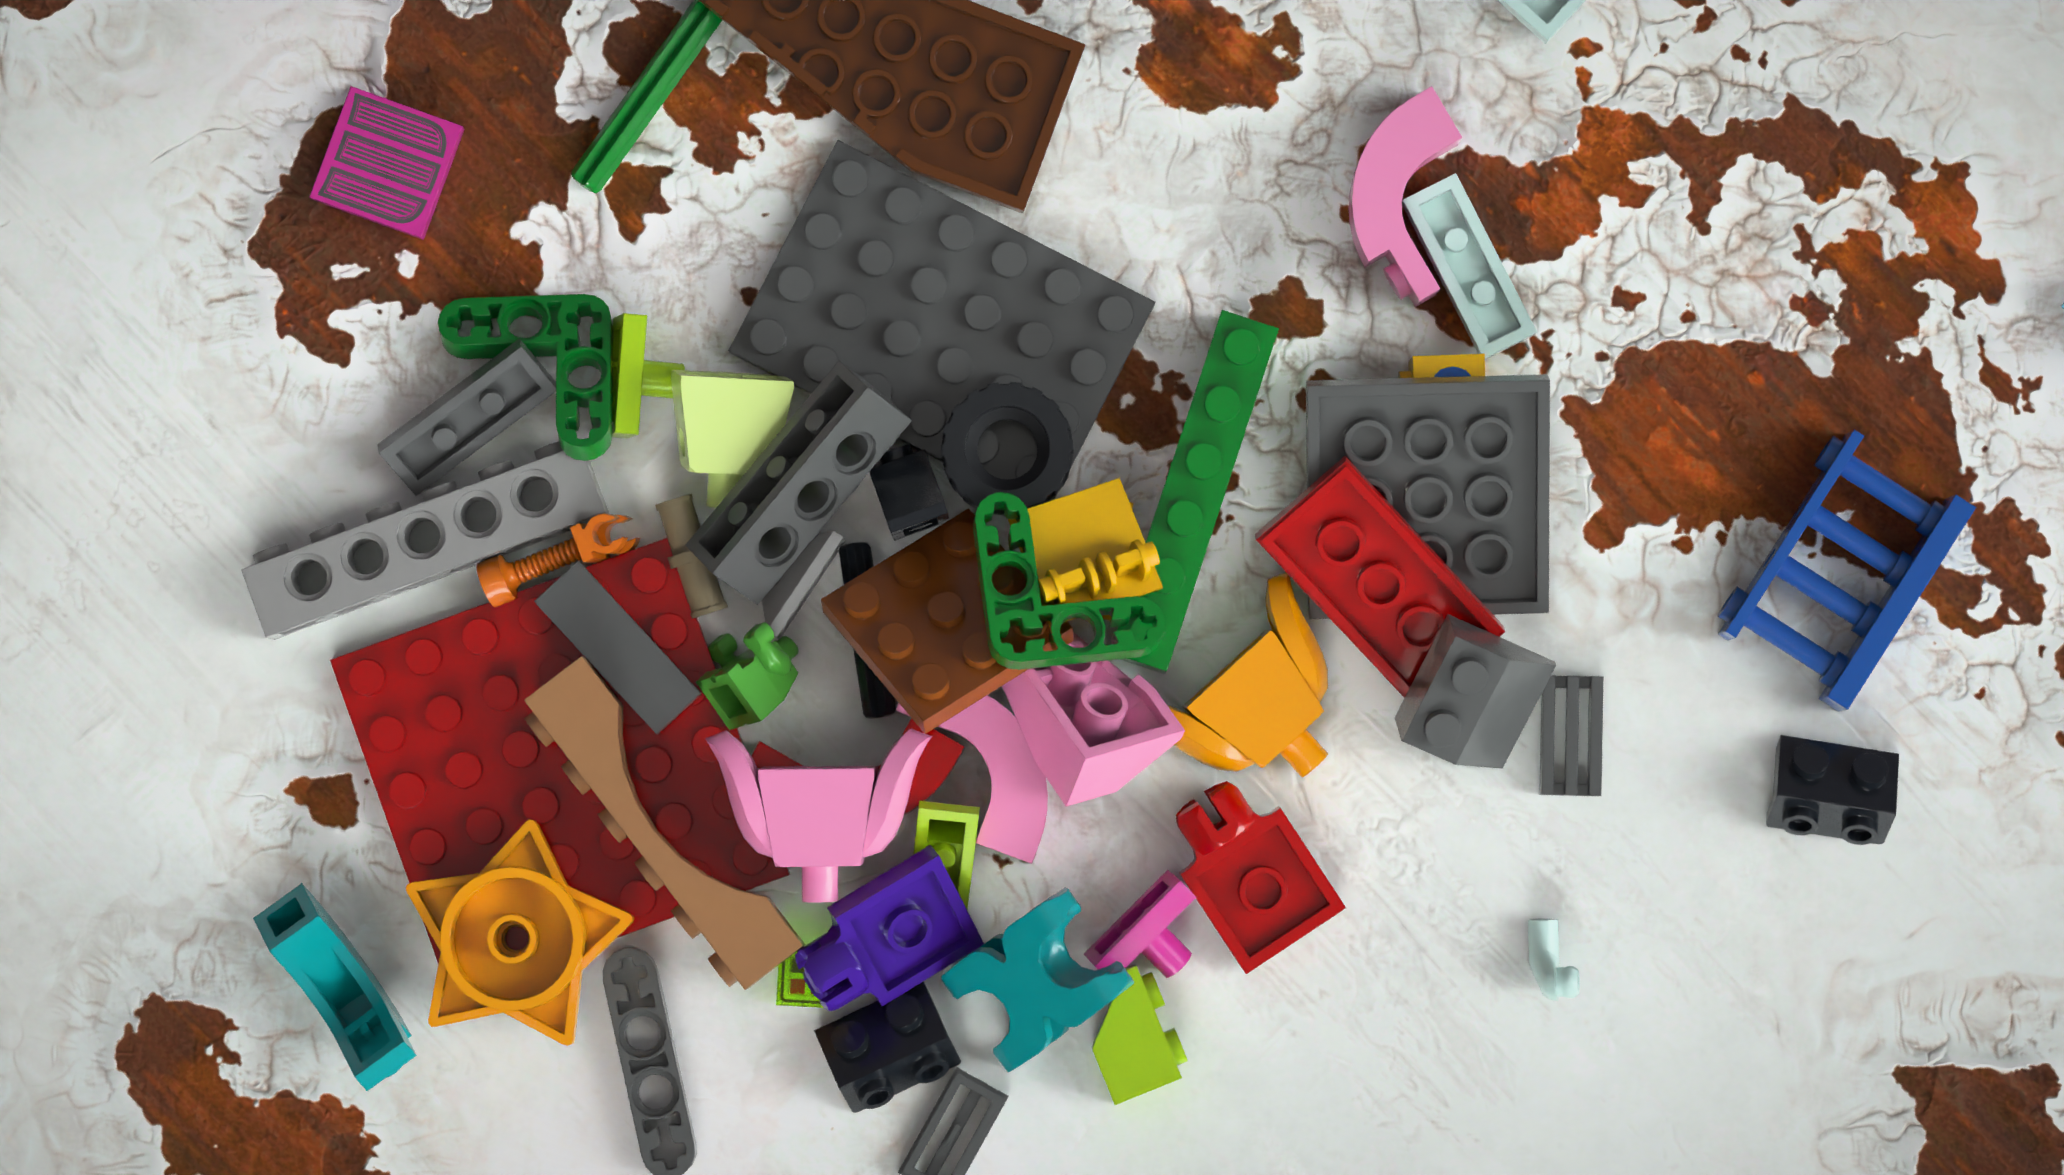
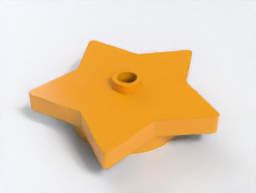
M536 820L526 821L480 873L412 882L406 886L407 894L441 951L428 1024L431 1027L505 1013L563 1045L569 1046L573 1044L576 1036L582 972L634 921V915L567 884ZM515 926L523 928L528 934V943L521 950H513L506 943L508 930Z

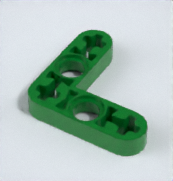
M588 294L477 297L457 299L443 308L438 318L442 344L446 351L456 358L492 359L519 338L535 357L557 356L556 428L560 447L566 455L575 460L582 461L596 459L608 450L613 437V326L609 307L602 299ZM522 316H534L542 322L541 329L532 337H517L509 329L513 321ZM581 317H592L593 323L590 326L591 347H581L577 327L581 323ZM498 318L500 337H492L491 330H493L491 319ZM462 321H473L474 327L471 328L470 336L460 337L458 330H461ZM582 366H592L601 373V378L597 384L584 389L571 385L568 379L573 370ZM579 407H589L593 428L590 429L589 438H577L576 431L580 427Z
M1003 492L988 495L980 502L974 516L973 534L988 647L991 656L998 664L1008 669L1021 670L1136 658L1148 655L1158 647L1166 629V618L1159 605L1146 597L1133 596L1042 606L1030 516L1026 505L1020 498ZM995 510H1004L1006 519H1016L1017 523L1011 524L1009 529V550L988 556L987 551L998 552L1000 543L996 526H986L985 523L992 520ZM1018 547H1021L1023 553H1022V552H1018V551H1012V550H1014V549H1016V548H1018ZM1013 566L1024 574L1026 587L1019 594L1013 596L1003 595L993 586L991 580L993 573L1000 567ZM1133 613L1140 614L1142 623H1152L1153 627L1147 629L1144 640H1135V635L1131 630H1121L1113 632L1111 645L1104 644L1106 625L1102 615L1111 616L1109 628L1127 625L1130 615ZM1081 618L1092 626L1094 640L1086 647L1073 648L1063 641L1060 634L1061 625L1066 620ZM1042 622H1051L1049 642L1052 651L1043 650L1045 638L1027 641L1024 652L1021 653L1014 652L1011 643L1001 642V639L1007 637L1011 626H1019L1023 636L1041 635L1043 629Z

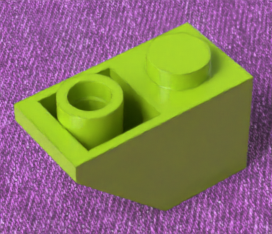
M1136 964L1126 968L1134 980V984L1110 1002L1092 1045L1093 1053L1114 1105L1181 1079L1182 1076L1177 1065L1188 1061L1175 1028L1163 1032L1155 1009L1165 1006L1153 973L1150 972L1141 976Z

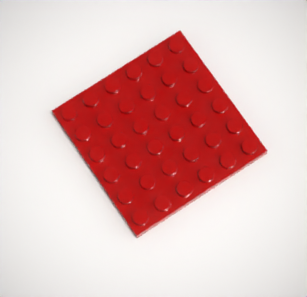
M664 538L585 568L702 694L657 735L601 674L600 676L623 705V740L628 770L639 800L657 830L681 856L703 872L735 888L748 891L791 874L788 867H775L772 857L757 853L744 839L736 823L719 762L705 738L728 731L742 744L743 741L738 728L728 729L696 683L706 672L715 670L716 666L710 655L698 617L693 619L690 613L692 612L677 567L673 569L670 567L668 557L673 556L668 539ZM560 577L518 591L517 599L498 607H493L488 602L330 660L409 883L480 873L526 821L536 820L569 886L634 915L633 923L617 938L675 917L671 910L679 903L665 885L656 891L645 879L634 863L642 855L632 841L627 837L619 843L599 818L598 813L606 808L592 789L582 795L565 774L561 766L569 760L555 741L546 747L524 719L532 713V710L524 700L581 656L585 657L534 602ZM425 925L437 962L439 963L441 951ZM512 927L506 934V943L513 950H521L528 943V934L521 927Z

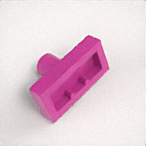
M1167 870L1084 953L1085 957L1097 969L1107 967L1116 961L1121 962L1126 968L1142 953L1166 978L1175 975L1186 965L1192 953L1167 926L1196 896L1174 874Z

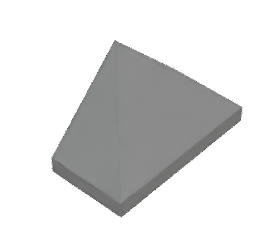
M834 530L818 534L783 574L780 581L762 599L765 622L771 626L776 638L780 639L839 552L840 547L845 543L844 537Z

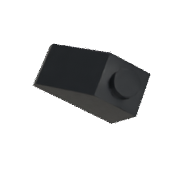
M910 444L886 451L879 459V466L873 467L869 471L894 541L950 520L925 449L913 453Z

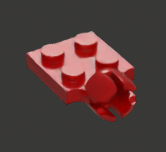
M1226 781L1204 791L1221 818L1214 825L1194 798L1176 814L1177 826L1192 847L1194 859L1189 866L1178 873L1190 891L1196 896V900L1244 973L1248 974L1346 909V907L1282 809L1278 806L1269 813L1258 815L1251 809L1238 787Z

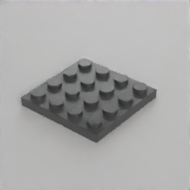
M1547 374L1306 381L1307 488L1342 457L1346 456L1493 615L1549 613L1550 379ZM1308 596L1309 619H1330Z

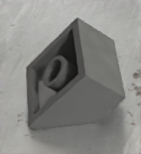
M1447 614L1395 716L1401 741L1455 765L1503 769L1556 667L1555 661Z

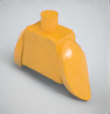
M1284 572L1267 580L1265 603L1272 631L1264 630L1182 706L1188 713L1167 705L1185 730L1183 737L1173 746L1200 763L1217 770L1238 772L1254 764L1263 768L1280 753L1303 778L1328 755V752L1306 729L1324 712L1320 702L1328 689V668L1317 639L1294 597L1290 576Z

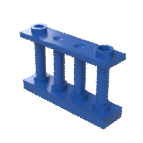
M1855 429L1845 434L1842 440L1835 436L1829 439L1814 463V466L1821 470L1816 481L1747 589L1744 591L1737 586L1729 595L1718 614L1719 618L1726 621L1718 635L1727 641L1736 638L1742 627L1745 626L1820 674L1819 682L1826 685L1818 699L1838 712L1849 709L1977 508L1958 495L1946 498L1942 505L1935 500L1929 504L1853 455L1864 438V435ZM1839 475L1917 524L1915 531L1922 536L1910 555L1903 550L1896 554L1821 506ZM1807 525L1885 574L1883 581L1889 584L1890 587L1878 605L1872 601H1869L1867 604L1862 603L1789 556ZM1775 576L1853 625L1851 631L1857 634L1858 637L1846 655L1839 651L1835 655L1831 654L1757 606Z

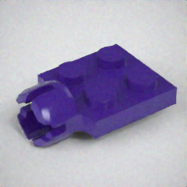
M929 845L828 906L827 909L832 918V926L828 932L800 948L794 956L798 969L804 967L803 978L813 995L820 1000L821 1005L827 1011H834L866 993H872L880 1005L884 1006L981 947L984 942L940 856Z

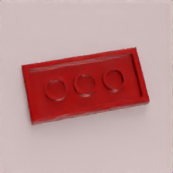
M1346 456L1342 457L1255 534L1256 541L1404 698L1447 614L1499 637L1505 633L1504 626Z

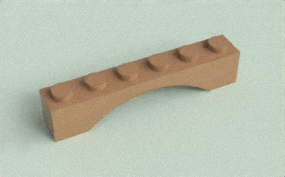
M581 656L524 700L532 710V713L524 718L527 724L546 747L555 741L569 760L561 766L565 774L582 795L592 789L606 807L598 813L601 821L619 843L627 837L632 841L642 857L634 862L656 891L663 885L667 887L679 903L671 912L692 939L700 933L706 938L715 950V953L708 960L729 987L738 981L744 990L749 989L806 945L770 897L740 890L709 876L681 856L657 830L639 800L628 770L623 740V705L587 658Z

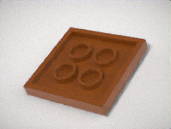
M969 508L821 599L822 610L826 617L925 734L1028 670L1008 669L998 664L991 656L988 647L973 534L975 514ZM999 544L998 552L987 551V554L992 556L1006 550ZM1013 566L1000 567L992 575L991 580L994 588L1003 595L1013 596L1019 594L1026 587L1024 574ZM1047 621L1042 622L1043 629L1041 635L1023 636L1019 626H1011L1007 637L1001 639L1002 643H1011L1014 652L1021 653L1024 652L1027 641L1045 638L1043 650L1052 651L1049 642L1050 627ZM1068 621L1064 622L1060 627V634L1063 641L1068 645L1074 641L1073 627Z

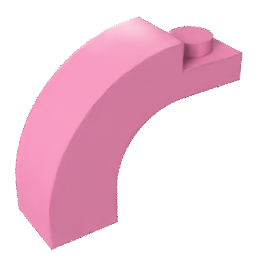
M1432 86L1397 107L1377 127L1357 163L1349 193V224L1356 251L1364 268L1386 257L1390 265L1385 267L1383 272L1390 286L1400 300L1409 296L1415 307L1436 296L1440 287L1406 230L1402 216L1404 189L1408 180L1416 171L1458 146L1462 139L1461 134Z
M987 695L937 727L955 733L969 741L980 752L988 766L992 785L991 799L976 843L1032 864L1041 841L1047 816L1048 792L1046 777L1033 758L1017 718L997 700ZM898 703L896 711L903 715L909 716V714L904 710V708Z

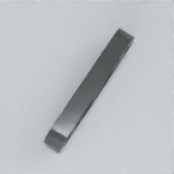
M623 948L614 952L606 960L602 970L603 984L641 1157L645 1167L653 1175H682L695 1161L697 1144L658 968L654 959L646 951L638 948ZM631 957L635 966H645L647 977L638 980L639 994L641 999L649 994H653L655 1007L638 1006L621 1014L618 1001H631L627 984H616L614 979V972L623 969L622 959ZM648 1016L653 1018L660 1028V1039L657 1045L648 1051L635 1049L629 1044L626 1037L628 1024L635 1017ZM661 1075L671 1082L673 1098L667 1107L651 1109L641 1101L639 1088L646 1077ZM678 1111L681 1124L670 1123L668 1126L671 1139L674 1143L683 1142L686 1147V1153L677 1157V1167L668 1168L665 1159L655 1160L653 1156V1149L660 1146L662 1142L659 1126L648 1132L644 1119H663Z

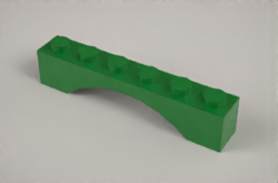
M1225 310L1221 311L1146 543L1152 541L1157 549L1160 564L1155 565L1163 589L1140 597H1146L1159 605L1166 618V629L1161 642L1153 652L1141 657L1120 660L1166 674L1278 334L1279 328ZM1133 613L1130 615L1128 624L1118 627L1117 631L1131 630L1135 635V640H1144L1147 629L1153 627L1152 623H1142L1140 614Z

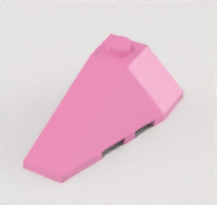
M1074 632V641L1068 644L1073 648H1083L1089 645ZM1109 660L1031 668L1002 686L1036 764L1066 807L1117 792L1177 743L1185 732L1157 690L1139 674L1133 679L1129 678Z

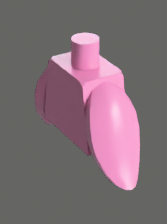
M909 729L894 742L885 756L879 772L878 766H781L758 769L744 745L728 731L720 732L705 738L719 762L734 817L744 839L757 853L772 857L775 867H802V902L838 901V867L861 866L864 863L865 857L882 852L896 836L904 817L918 760L932 736Z

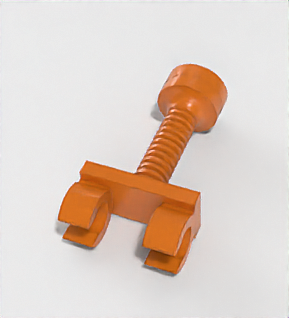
M598 514L592 517L587 524L579 523L571 526L570 530L573 538L565 540L564 543L560 542L558 545H553V547H548V550L543 549L542 552L538 551L537 554L528 555L526 559L523 557L520 560H516L515 563L507 562L499 554L477 563L478 578L488 601L493 607L513 601L518 598V587L522 582L525 583L528 580H532L533 577L543 576L544 573L548 574L549 570L552 572L555 569H560V566L570 565L571 562L575 563L577 560H582L587 563H598L611 558L610 554H623L634 550L641 538H634L627 541L628 537H622L614 541L610 538V531L614 525L633 520V518L626 515Z

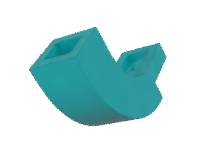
M303 883L253 918L269 952L292 976L318 1010L335 1037L354 1077L366 1091L385 1078L394 1075L404 1064L417 1056L408 1039L412 1035L387 993L346 935Z

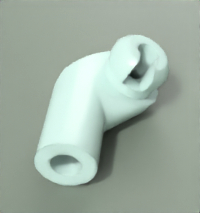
M1558 919L1528 920L1529 965L1543 996L1554 1001H1558L1559 997H1576L1580 990L1579 970L1574 966L1559 967Z

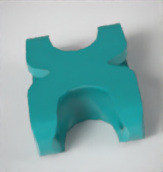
M1066 887L1005 929L1004 934L994 936L941 976L942 982L956 999L968 993L981 990L992 993L1004 1004L1010 1017L1009 1033L999 1045L993 1048V1053L1006 1072L1016 1069L1042 1052L1052 1042L1064 1035L1069 1030V1027L1079 1026L1134 984V980L1121 962L1116 961L1107 967L1092 970L1081 967L1070 957L1064 943L1065 927L1075 915L1081 912V906Z

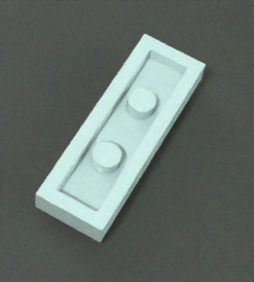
M1455 173L1402 200V206L1478 354H1485L1486 360L1534 336L1537 330L1457 174Z

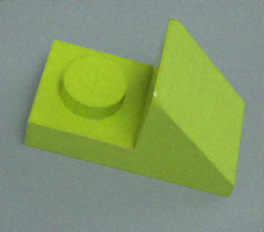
M919 801L913 855L931 845L940 856L968 910L980 807Z

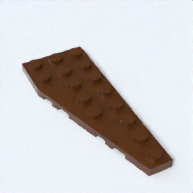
M698 0L912 173L1022 214L1086 45L969 0Z

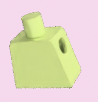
M672 370L671 382L680 463L689 472L708 473L706 506L716 508L785 426L794 391L793 380L784 376L767 374Z

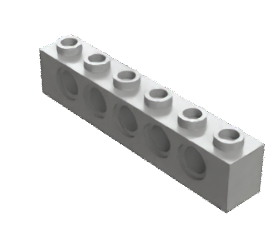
M558 441L534 451L537 460L526 465L514 468L512 460L504 461L479 471L480 482L458 489L455 481L447 482L422 492L424 502L402 510L399 502L390 503L367 512L365 515L368 523L346 531L343 523H337L309 534L312 544L296 550L289 551L285 543L254 554L255 565L241 569L265 637L273 640L282 638L476 566L477 563L499 554L503 556L571 531V526L579 523L587 524L592 517L598 514H609L590 460L582 461L571 458L565 454ZM533 480H546L550 483L553 490L550 504L541 511L532 512L526 510L522 503L523 489ZM480 500L491 501L496 509V520L493 526L484 532H472L466 523L468 508ZM433 521L440 532L437 546L430 552L416 553L410 544L412 529L420 522ZM366 542H377L383 551L381 566L371 574L359 573L354 565V554L357 548ZM319 562L326 570V584L320 592L314 595H305L298 585L299 572L305 565Z

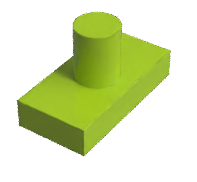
M623 313L613 318L612 324L613 437L628 439L639 435L641 396L673 399L671 372L672 370H685V366L682 363L644 360L647 315Z

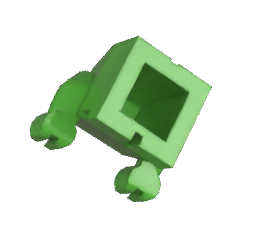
M766 622L756 624L745 634L743 642L748 650L737 657L734 654L738 648L735 638L729 633L718 636L709 644L708 649L712 660L719 663L722 669L719 668L706 672L696 681L729 730L742 727L745 724L749 725L760 722L785 700L799 673L791 662L799 652L797 645L787 636H782L777 641H772L774 639V631Z

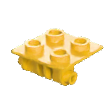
M1120 478L1027 509L1030 516L1042 606L1133 596L1140 597L1163 589L1155 565L1160 564L1157 549L1152 541L1145 543ZM1008 519L1010 526L1011 524L1017 523L1016 519Z

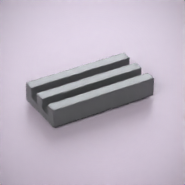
M1551 675L1541 694L1539 795L1601 796L1604 676ZM1555 688H1566L1564 783H1554ZM1579 689H1589L1587 784H1578Z
M956 1067L898 1173L901 1175H938L981 1096H984L992 1102L951 1174L965 1175L1009 1095ZM960 1084L971 1089L926 1172L923 1173L914 1167Z

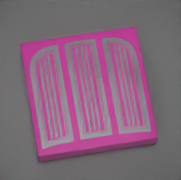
M351 86L310 198L424 240L465 129L461 125Z

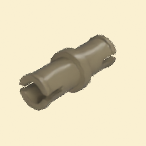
M691 493L656 504L655 506L656 510L659 511L673 556L668 557L671 569L677 567L693 619L728 608V605L724 600L718 578L686 546V543L701 527Z

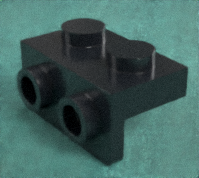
M1780 735L1775 754L1773 798L1767 811L1766 825L1772 828L1784 829L1786 832L1794 835L1816 834L1835 837L1856 845L1883 844L1896 816L1899 754Z
M924 981L884 1006H881L876 1001L814 1030L837 1086L853 1113L864 1109L881 1107L888 1103L894 1095L919 1083L934 1082L943 1077L949 1069L961 1063V1059L946 1031Z

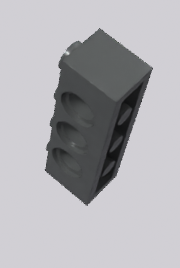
M839 360L686 543L687 548L712 574L758 605L772 587L780 581L783 574L808 544L816 538L823 526L849 495L857 489L860 482L884 453L893 446L912 420L882 392Z

